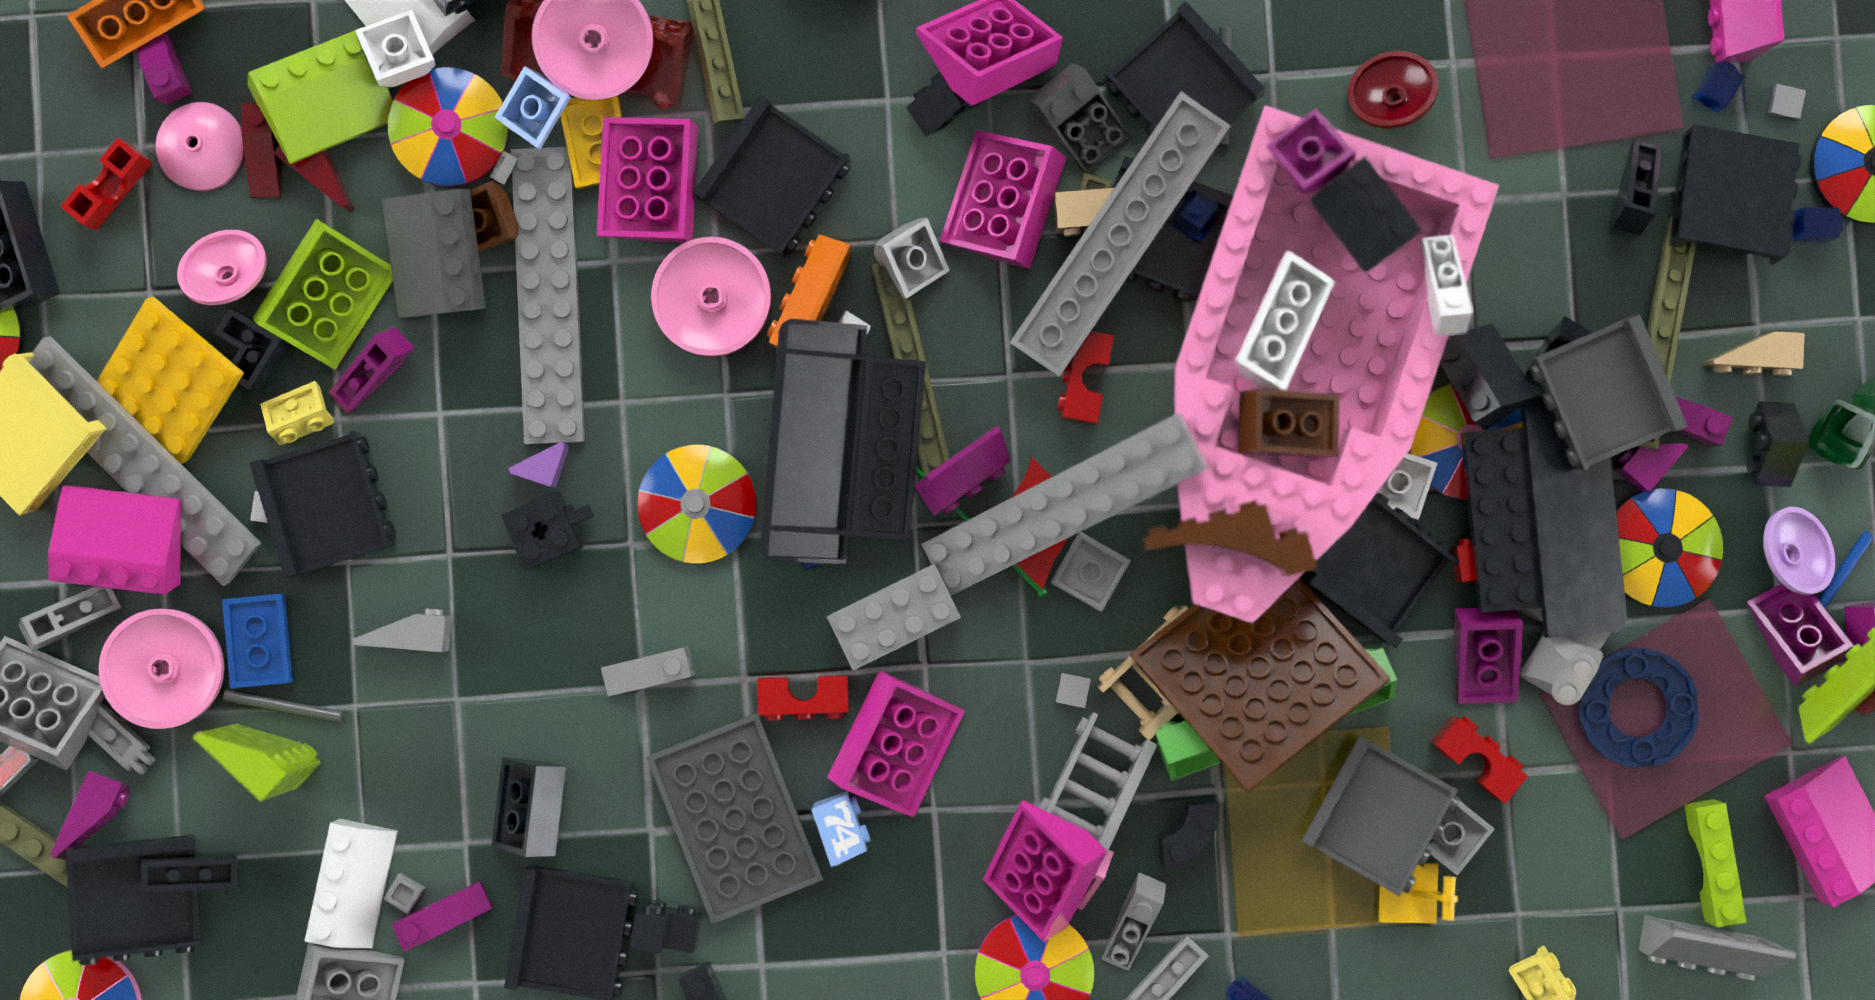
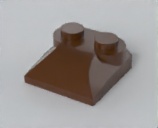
M487 182L471 190L478 253L480 254L501 244L513 242L518 236L519 226L506 191L497 182Z

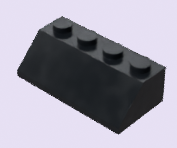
M0 181V313L40 304L60 294L26 183L22 181Z

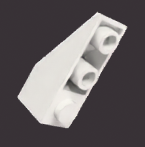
M1454 236L1422 238L1429 312L1435 336L1467 333L1473 311Z

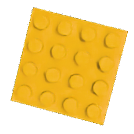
M153 296L146 298L97 382L179 463L183 464L188 462L244 372Z

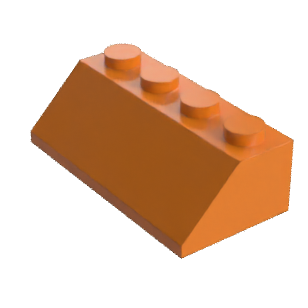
M93 0L68 14L67 17L101 69L205 10V6L202 0Z
M820 234L816 241L811 239L804 254L808 259L804 267L799 266L793 276L792 283L795 284L791 295L786 293L779 309L783 311L779 321L773 320L768 330L767 336L770 337L769 344L777 348L779 328L786 320H822L852 256L849 244Z

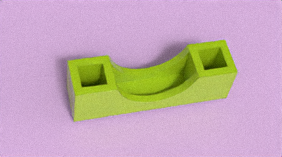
M1712 799L1684 804L1689 834L1696 843L1703 867L1704 882L1703 888L1699 893L1704 922L1715 927L1747 923L1726 803Z

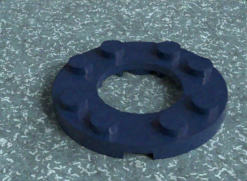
M1622 649L1602 658L1596 675L1581 699L1577 702L1579 724L1590 745L1606 759L1632 768L1655 767L1675 758L1692 740L1700 717L1697 700L1698 691L1690 674L1672 657L1652 649ZM1634 678L1646 679L1654 683L1663 693L1666 703L1665 717L1660 727L1651 734L1641 737L1628 736L1619 731L1611 720L1609 708L1610 698L1614 690L1624 681Z

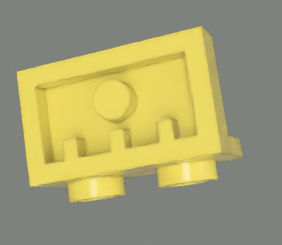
M316 381L260 404L267 432L279 445L292 443L300 437L312 432L321 431L334 423L333 417L326 410L321 388Z
M1544 945L1538 948L1535 955L1510 966L1509 972L1527 1000H1575L1576 989L1569 978L1565 979L1560 971L1558 959L1552 952L1549 953Z

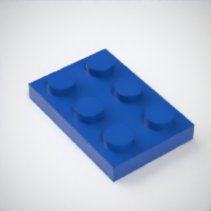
M285 593L222 599L230 689L293 682Z

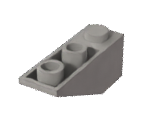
M1138 873L1127 894L1101 960L1129 971L1163 906L1166 889L1165 883Z

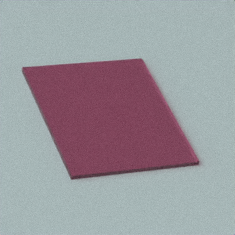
M1464 0L1491 158L1683 128L1662 0Z
M1710 598L1615 650L1645 648L1662 652L1679 662L1693 679L1698 691V712H1700L1698 727L1687 747L1672 760L1655 767L1632 768L1606 759L1590 745L1584 736L1578 720L1577 702L1574 705H1563L1558 703L1552 694L1546 691L1539 693L1541 700L1544 701L1621 839H1625L1792 744L1791 739L1788 737ZM1634 678L1624 681L1614 690L1610 698L1611 720L1619 731L1628 736L1641 737L1651 734L1660 727L1665 717L1666 703L1663 693L1654 683L1646 679Z

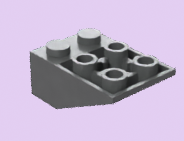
M1075 63L1068 65L1027 99L1042 123L1084 173H1089L1132 138L1086 69Z

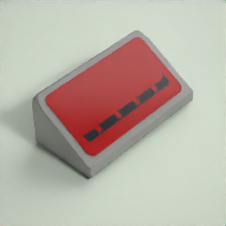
M9 746L0 755V797L40 759Z

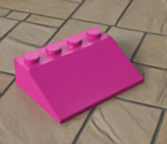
M978 0L916 27L917 36L951 90L971 106L1055 67L1063 40L1061 35L1016 0Z
M1710 0L1708 23L1712 26L1713 30L1710 49L1712 55L1715 56L1716 64L1752 61L1785 41L1781 0Z
M603 117L597 221L598 237L682 244L693 240L695 195L693 192L696 189L699 126L691 119Z
M976 130L940 242L1005 264L1030 269L1067 157L1053 146Z
M70 485L62 486L48 551L49 581L166 595L180 585L181 499Z
M879 670L827 778L844 790L914 818L965 710Z
M1841 756L1764 796L1820 903L1834 908L1861 894L1875 883V813L1845 756Z
M1022 801L1019 803L983 880L1045 942L1068 927L1108 851L1085 829L1026 801Z

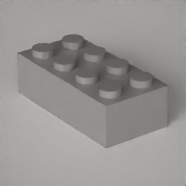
M935 564L827 616L852 670L961 618Z

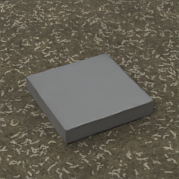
M1078 532L1050 583L1102 612L1131 560L1086 534Z

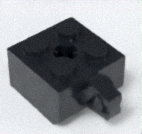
M554 492L504 513L501 517L523 569L532 570L583 548L584 546L577 531L582 530L580 523L594 517L590 505L574 510L572 504L566 506L561 492ZM541 524L549 528V531L545 532V539L544 536L538 535Z

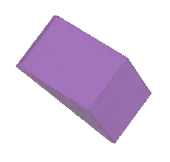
M561 441L508 469L513 475L556 488L569 447L567 443Z

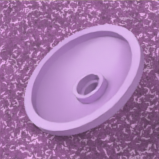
M1786 507L1776 511L1769 518L1763 537L1764 553L1771 571L1784 586L1795 593L1811 595L1821 592L1830 584L1835 571V552L1828 532L1822 523L1805 509Z

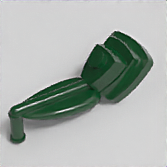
M1875 378L1867 381L1854 392L1852 397L1853 404L1838 399L1821 415L1808 438L1810 448L1821 457L1851 469H1861L1864 467L1875 447Z

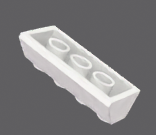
M1286 251L1235 361L1241 375L1262 389L1286 390L1335 283V280L1290 251Z
M338 819L330 823L305 942L334 948H373L398 833L397 830L345 819Z

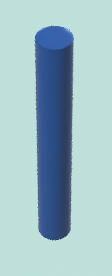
M1863 531L1833 575L1830 584L1818 597L1819 602L1825 609L1875 538L1869 532Z

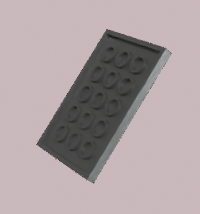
M758 712L646 757L711 924L824 879Z

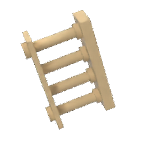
M1175 605L1163 617L1166 622L1147 640L1189 608L1185 605H1182L1180 608ZM1131 656L1123 661L1115 670L1110 667L1099 677L1101 683L1097 687L1103 693L1110 687L1141 719L1139 723L1142 726L1138 730L1147 740H1150L1155 735V732L1160 730L1159 728L1162 725L1168 723L1178 714L1132 660ZM1131 666L1162 698L1163 706L1156 713L1153 710L1149 711L1118 679Z

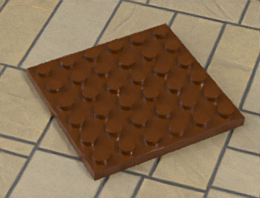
M1300 578L1253 623L1194 604L1130 654L1132 660L1247 794L1390 682L1391 678Z

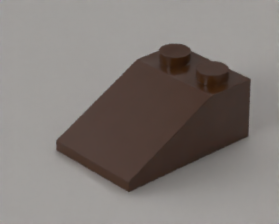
M1270 389L1241 391L1239 400L1238 453L1338 457L1340 395Z

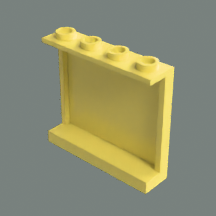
M32 352L9 356L3 362L2 366L4 368L0 371V496L19 516L37 511L107 429L99 420L87 422L29 363L35 356Z

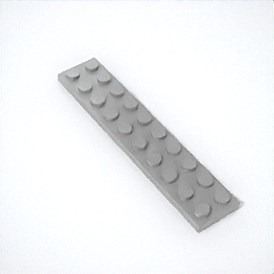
M1180 92L1009 343L1060 377L1222 140L1230 125L1183 92Z
M567 147L511 149V155L518 158L512 169L514 214L519 226V233L515 239L524 444H554L561 441L565 443L585 442L574 180Z
M51 336L43 338L32 352L35 356L29 363L87 422L99 420L107 428L87 453L129 493L181 499V545L222 586L231 583L262 543Z
M1179 412L922 543V546L931 564L936 565L951 596L1207 469L1208 466L1182 414Z

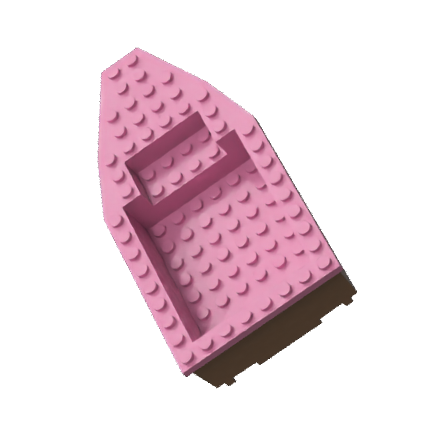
M1264 106L1174 368V415L1179 412L1182 414L1208 466L1207 469L1176 485L1181 521L1196 517L1198 523L1208 520V513L1226 508L1227 514L1239 511V504L1256 500L1257 505H1267L1276 539L1280 538L1278 532L1297 527L1298 533L1307 531L1316 561L1351 527L1411 448L1448 335L1435 336L1429 312L1422 238L1454 236L1466 283L1499 185L1336 130L1355 151V158L1347 169L1366 156L1422 229L1418 235L1370 271L1364 273L1309 201L1321 189L1310 194L1298 191L1291 177L1266 148L1267 144L1303 118ZM1286 251L1292 252L1335 280L1285 391L1340 395L1338 457L1238 453L1240 392L1262 388L1243 377L1235 361ZM1185 544L1192 603L1251 623L1304 573L1301 572L1286 577L1282 576L1281 571L1276 567L1254 556L1233 549L1212 545Z

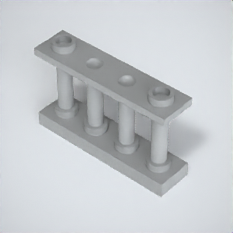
M1093 712L1087 719L1082 717L1075 731L1079 737L1049 799L1044 797L1039 808L1085 829L1108 851L1157 744L1145 740L1140 746L1137 744L1133 746L1094 726L1098 714ZM1088 736L1128 756V760L1132 762L1128 772L1123 771L1121 773L1082 753L1081 750ZM1075 763L1116 783V787L1119 788L1116 798L1111 797L1107 799L1068 779ZM1062 790L1104 810L1103 814L1107 815L1103 825L1098 824L1096 827L1055 806Z

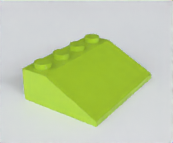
M356 31L248 72V88L290 164L388 124V115L393 102L387 87L378 85Z
M316 218L252 319L259 326L336 370L392 283L391 265Z
M1875 627L1866 635L1870 640L1864 646L1856 644L1846 653L1845 657L1848 659L1846 663L1841 667L1835 664L1823 675L1826 681L1820 687L1814 684L1802 695L1805 701L1798 708L1804 738L1809 744L1837 726L1875 690Z
M240 724L198 732L193 736L204 749L260 801L297 789L321 764L316 758L317 752L306 743L302 745L300 742Z

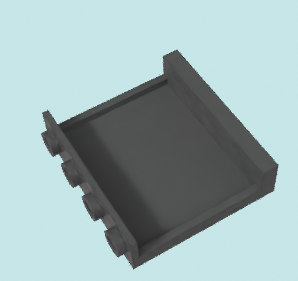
M1640 315L1629 316L1531 359L1533 364L1530 367L1531 374L1537 384L1541 383L1545 392L1542 395L1543 402L1548 411L1553 410L1557 422H1554L1555 430L1561 439L1565 438L1569 449L1566 450L1567 458L1573 467L1577 466L1579 470H1588V466L1670 431H1679L1688 427Z
M1359 736L1302 842L1348 866L1395 893L1397 896H1401L1403 891L1409 894L1417 879L1412 876L1416 866L1423 867L1432 852L1426 849L1432 838L1438 841L1446 826L1441 822L1446 812L1452 814L1461 798L1456 796L1458 789Z

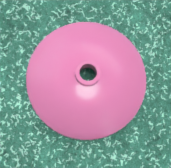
M195 102L177 108L163 121L157 134L156 155L160 167L173 182L186 189L209 191L225 185L238 173L245 158L240 124L228 111L211 103ZM197 138L198 144L191 148L190 141Z
M223 230L209 234L194 243L183 255L177 271L178 283L186 296L197 303L221 305L233 302L248 294L263 277L267 265L266 252L260 241L245 231Z

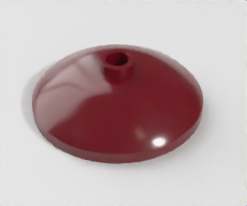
M1406 51L1385 52L1370 58L1355 71L1348 86L1349 104L1356 117L1367 125L1381 129L1404 127L1422 118L1432 108L1439 91L1438 77L1433 66L1420 55Z

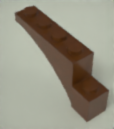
M1256 500L1239 504V511L1227 514L1226 508L1208 513L1209 519L1198 523L1196 517L1179 521V528L1167 531L1166 525L1148 530V537L1142 538L1145 550L1183 544L1212 545L1233 549L1254 556L1276 567L1281 571L1282 576L1286 577L1317 568L1307 531L1298 533L1297 527L1278 532L1280 538L1276 539L1267 505H1257Z

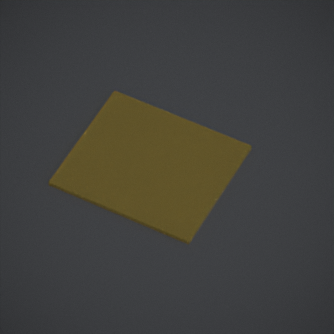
M1388 726L1327 731L1249 794L1225 768L1238 935L1245 936L1246 934L1388 924V922H1378L1379 884L1318 849L1302 842L1359 736L1391 753Z

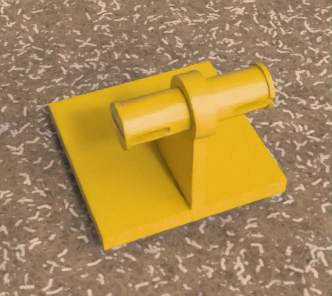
M1426 862L1423 867L1416 866L1412 876L1417 879L1409 894L1403 891L1401 896H1397L1380 885L1378 922L1436 923L1437 900L1442 901L1441 919L1455 920V902H1458V896L1455 895L1456 877L1443 876V893L1439 892V863Z

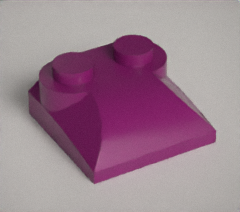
M1317 109L1266 145L1268 151L1291 177L1295 188L1305 194L1314 193L1344 172L1355 158V151Z

